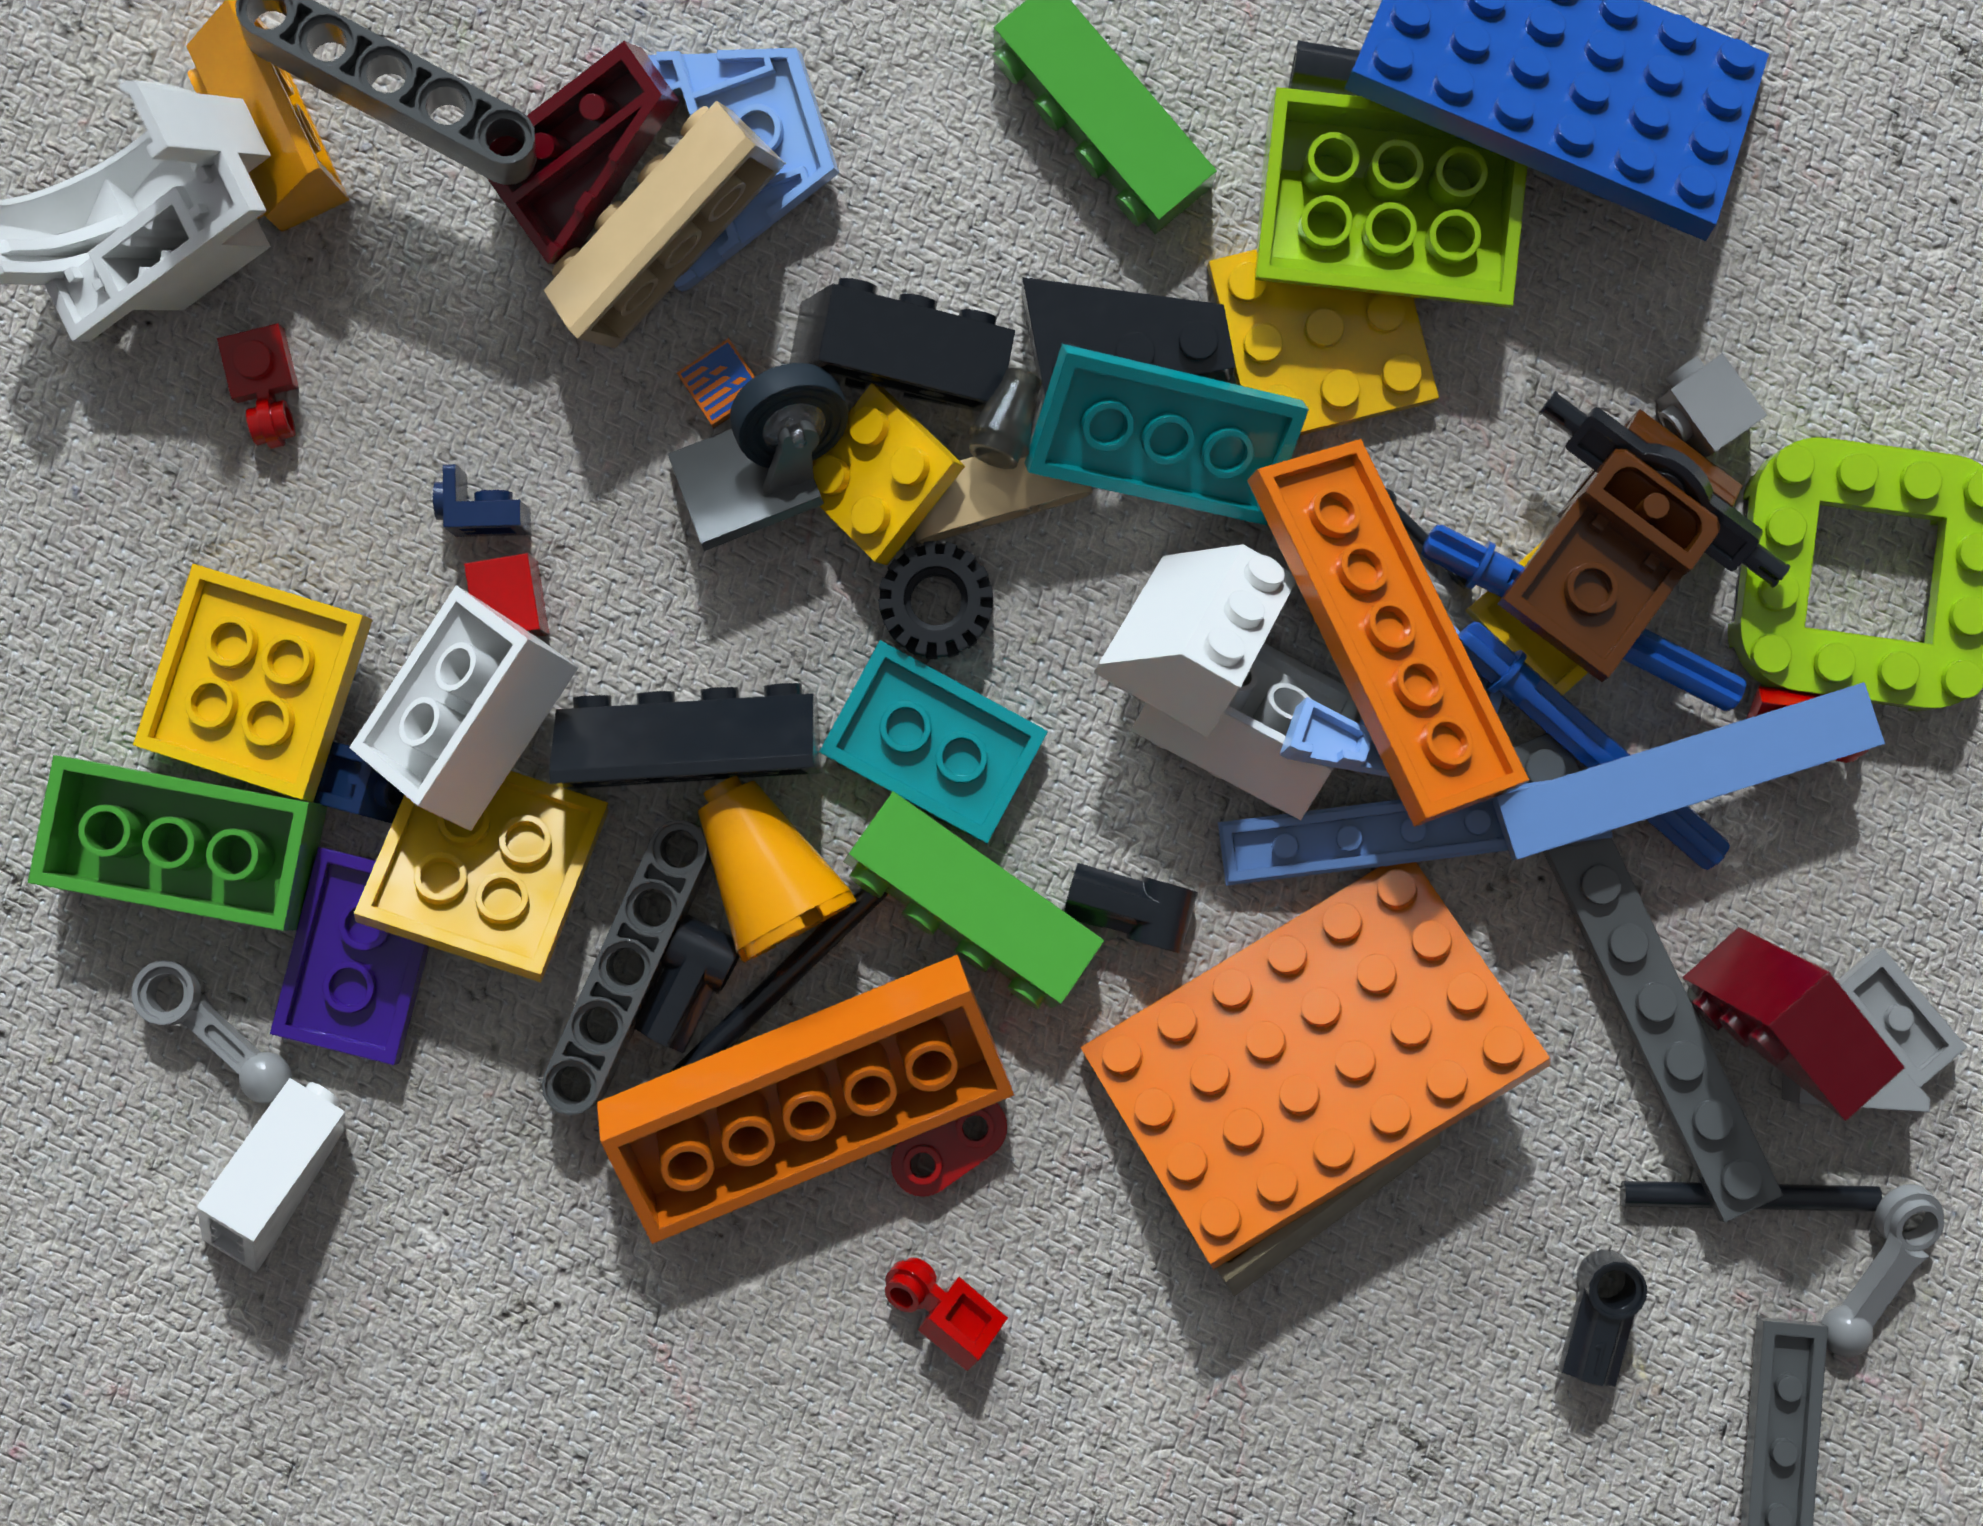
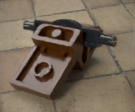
M1555 391L1539 411L1540 415H1543L1570 435L1565 446L1566 449L1592 469L1557 515L1560 518L1497 605L1600 682L1605 681L1611 676L1677 583L1685 574L1693 569L1703 553H1706L1729 571H1735L1742 563L1770 584L1772 588L1789 571L1791 567L1789 564H1786L1759 544L1763 530L1733 508L1743 485L1641 409L1631 416L1623 426L1598 407L1593 408L1586 415Z

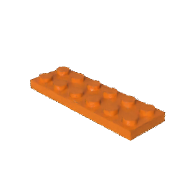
M1355 440L1257 469L1247 480L1413 826H1419L1513 791L1528 782L1529 778L1362 440Z

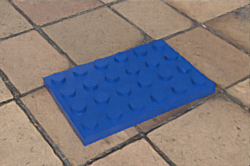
M1382 0L1344 89L1706 241L1717 225L1769 53L1752 47L1745 41L1728 37L1697 24L1683 15L1671 13L1643 0Z

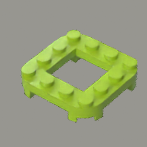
M1823 437L1796 441L1765 460L1756 473L1749 478L1744 491L1743 500L1749 501L1747 518L1763 530L1759 544L1791 567L1784 578L1779 580V583L1772 588L1770 584L1741 563L1735 621L1728 624L1727 635L1729 648L1734 647L1736 655L1745 670L1761 683V687L1825 695L1865 682L1871 703L1908 708V711L1915 712L1951 706L1977 695L1983 687V465L1972 459L1954 454ZM1819 505L1930 520V525L1938 526L1924 643L1805 627Z

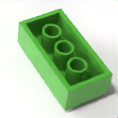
M53 755L27 883L275 930L295 931L298 927L317 850L320 846L327 806L121 766Z

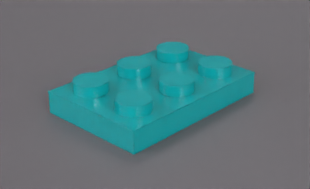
M880 640L819 753L891 792L894 791L905 800L988 844L1048 731Z

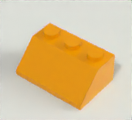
M225 0L186 45L196 68L187 71L196 93L241 98L244 100L271 154L268 159L248 173L266 209V212L257 219L266 216L283 232L346 203L350 199L292 75L260 58L250 50L236 16V0ZM259 17L255 20L254 25L256 27L268 29Z

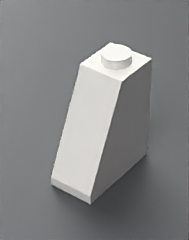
M289 1078L197 1206L203 1241L257 1273L345 1130V1111L339 1108L341 1102L332 1092L313 1082H309L304 1087Z

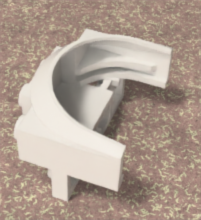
M133 80L124 81L119 84L121 91L130 94L147 131L118 153L70 179L30 194L0 200V284L45 285L72 342H90L132 310H185L271 246L257 220L260 215L266 212V209L248 173L268 159L271 154L243 99L199 94L188 89L160 82Z

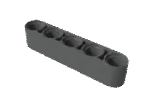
M236 0V16L244 39L250 50L260 58L494 182L503 185L517 184L527 179L534 171L537 161L534 127L530 119L520 110L314 0ZM276 11L286 16L285 20L273 29H262L254 25L255 20L266 12ZM325 43H337L346 48L345 52L333 61H322L313 56L315 50ZM384 74H395L405 80L402 87L392 93L379 92L372 87L373 82ZM443 105H453L464 112L463 117L459 121L448 125L437 123L430 118L431 114ZM502 136H511L523 143L522 149L512 156L497 155L489 149V146L495 139Z
M683 820L669 821L656 830L647 846L542 1080L543 1097L548 1105L558 1113L567 1115L582 1113L595 1106L598 1101H601L608 1091L635 1031L634 1027L662 972L663 966L661 964L668 946L681 922L687 916L710 866L711 858L703 829L698 824ZM687 831L696 839L698 853L693 863L687 867L678 868L669 861L666 854V846L671 836L677 832ZM654 889L661 890L668 896L672 908L669 918L660 926L648 924L640 913L641 899L646 893ZM624 948L634 949L640 953L644 960L645 969L643 976L633 985L623 983L614 973V959ZM597 1007L607 1008L617 1019V1033L608 1043L595 1040L588 1032V1016ZM569 1066L581 1068L590 1078V1092L583 1101L571 1100L561 1089L562 1073Z

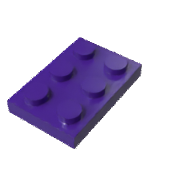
M318 847L270 1034L397 1065L400 1063L430 946L357 923L354 911L376 860L325 847Z

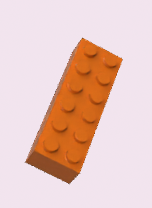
M957 954L598 1101L597 1111L600 1142L651 1243L654 1244L1012 1097L1014 1092L998 1049Z

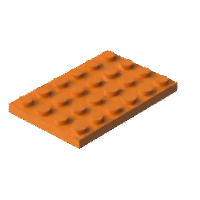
M1416 862L1378 867L1080 1047L1213 1270L1551 1066L1549 1055Z

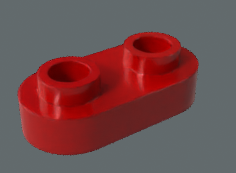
M997 1102L898 1143L891 1158V1171L896 1183L905 1192L920 1197L931 1196L942 1191L993 1155L1002 1146L1007 1134V1118L1004 1110ZM970 1116H980L987 1122L988 1130L983 1137L972 1139L964 1133L963 1123ZM918 1153L931 1155L935 1161L934 1171L927 1176H920L914 1173L910 1164L913 1156Z

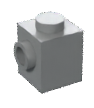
M1723 353L1706 365L1702 363L1698 356H1695L1665 378L1672 389L1656 400V403L1662 410L1659 413L1662 425L1705 458L1767 416Z

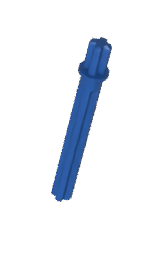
M1436 525L1430 531L1421 552L1424 558L1467 579L1465 587L1472 590L1477 585L1500 597L1505 594L1524 568V566L1494 551L1495 543L1489 541L1483 546L1444 525ZM1646 628L1623 658V660L1723 711H1730L1738 705L1747 685L1746 681L1740 676Z
M1472 622L1458 634L1475 670L1488 681L1486 689L1491 693L1499 690L1587 769L1630 756L1617 742L1525 662L1527 655L1522 650L1514 653L1479 622ZM1689 806L1646 819L1702 869L1709 870L1718 865L1725 858L1730 848L1728 840Z

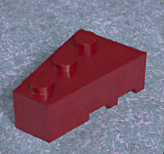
M621 42L527 115L534 127L537 157L534 171L527 179L510 185H503L488 179L547 264L556 265L568 251L582 246L594 228L598 217L609 206L679 102V99L643 48L629 42ZM502 136L494 140L490 144L489 149L500 156H512L522 149L523 143L517 138Z
M1740 927L1733 931L1682 977L1697 996L1691 1002L1694 1010L1710 1027L1716 1031L1724 1027L1739 1044L1745 1048H1752L1844 1121H1847L1905 1069V1066L1830 971Z

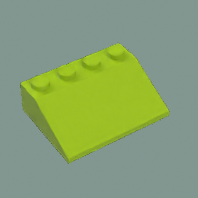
M1276 87L1269 107L1255 280L1511 308L1514 302L1527 166L1362 96Z

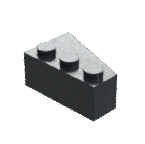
M1022 277L1021 294L1042 405L1062 344L1223 382H1229L1234 373L1236 365L1224 304Z
M840 278L838 284L833 283L801 302L789 364L807 363L819 366L832 375L846 378L845 386L865 390L866 383H873L881 387L904 392L903 397L979 412L1001 405L1015 330L997 326L996 316L972 309H962L959 311V315L936 310L937 301L916 294H900L899 300L877 295L876 285L853 278Z

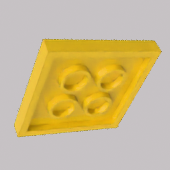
M1257 249L1208 261L1207 270L1215 301L1217 304H1224L1236 365L1234 375L1237 385L1303 400L1309 410L1299 436L1434 403L1439 399L1413 297L1255 280Z
M192 563L133 745L282 794L313 802L373 619Z
M510 771L470 831L417 806L404 795L354 911L355 920L357 923L541 983L607 817L608 802Z

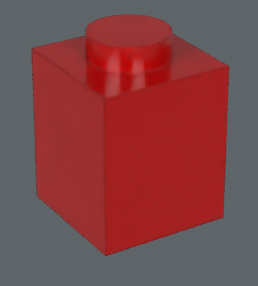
M524 553L464 564L468 591L471 595L534 636L550 635L538 560L530 554Z

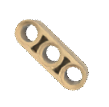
M1031 440L960 460L965 465V468L913 532L917 544L943 540L1065 505L1091 495L1093 490L1091 486L1028 473L1024 462Z

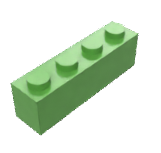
M1026 0L994 26V48L996 51L992 56L997 66L1012 83L1017 84L1020 80H1023L1037 97L1033 101V105L1041 118L1054 131H1058L1062 127L1078 145L1074 149V153L1080 163L1094 178L1098 179L1104 175L1119 192L1115 196L1117 205L1134 225L1139 227L1144 222L1156 235L1212 188L1217 170L1071 0Z
M892 791L843 861L853 868L849 878L859 887L877 898H881L884 892H887L906 906L901 914L909 922L930 935H934L937 929L941 930L959 943L954 950L959 957L982 972H986L992 966L1011 980L1007 989L1018 999L1035 1009H1039L1043 1003L1050 1008L1062 1004L1104 942L1101 937L894 791Z

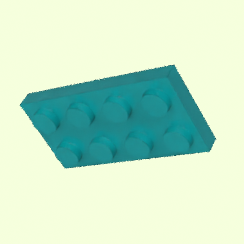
M1062 344L1024 464L1028 473L1267 525L1268 523L1247 480L1259 468L1292 458L1309 409L1303 400Z

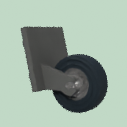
M790 363L776 366L760 373L746 383L735 397L730 411L732 429L668 453L704 551L824 504L814 480L812 461L826 454L837 444L848 424L846 399L837 381L825 369L807 363Z

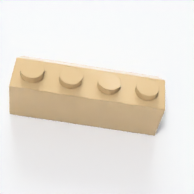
M717 100L710 108L707 106L699 108L686 120L680 130L683 138L667 155L662 153L651 159L639 173L637 182L640 185L624 202L616 201L607 207L595 222L594 228L597 232L581 249L576 247L568 251L554 266L552 275L555 278L544 289V292L568 330L577 339L616 348L674 286L677 279L697 261L786 164L731 109Z

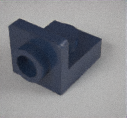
M457 464L443 465V482H435L433 486V509L436 520H443V527L455 537L531 535V510L520 499L513 500L512 492L505 490L477 491L474 493V501H468L467 474Z
M333 742L313 803L392 824L404 794L351 750L349 745Z

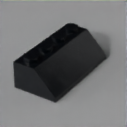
M801 683L765 685L764 696L739 698L738 687L706 688L700 690L701 700L675 702L674 691L643 692L636 694L637 704L612 706L610 695L573 697V708L556 709L549 778L550 784L567 789L725 780L736 775L741 779L822 773L821 753H819L818 698L814 693L803 694Z

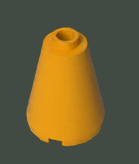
M736 775L720 782L703 793L708 803L698 810L736 952L743 963L776 948L775 944L778 945L792 937L795 938L856 902L848 886L755 781L742 785Z

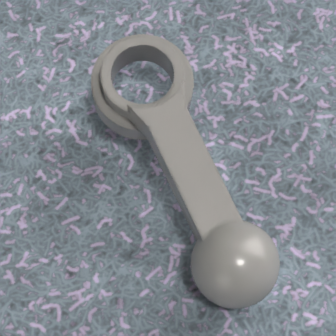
M161 960L150 963L138 973L133 982L131 992L132 1002L137 1013L144 1020L153 1024L176 1025L181 1023L187 1026L239 1074L240 1087L249 1099L258 1103H271L289 1078L292 1079L291 1069L285 1059L275 1053L260 1052L211 1006L205 993L201 992L196 974L188 966L179 962ZM174 975L181 981L184 995L179 1006L167 1012L158 1004L156 992L158 985L164 978Z
M1907 1184L1899 1186L1886 1194L1880 1201L1875 1212V1225L1878 1232L1886 1239L1885 1245L1842 1305L1830 1309L1821 1320L1822 1324L1828 1326L1827 1348L1834 1354L1842 1357H1853L1863 1353L1869 1347L1873 1338V1326L1915 1268L1929 1257L1924 1249L1932 1246L1941 1236L1944 1229L1942 1205L1927 1189L1920 1185ZM1925 1211L1924 1220L1916 1229L1902 1233L1903 1226L1909 1217L1915 1213Z

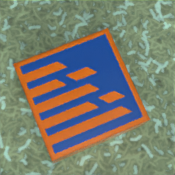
M729 338L677 372L678 377L713 428H716L730 418V411L735 397L744 385L755 377Z

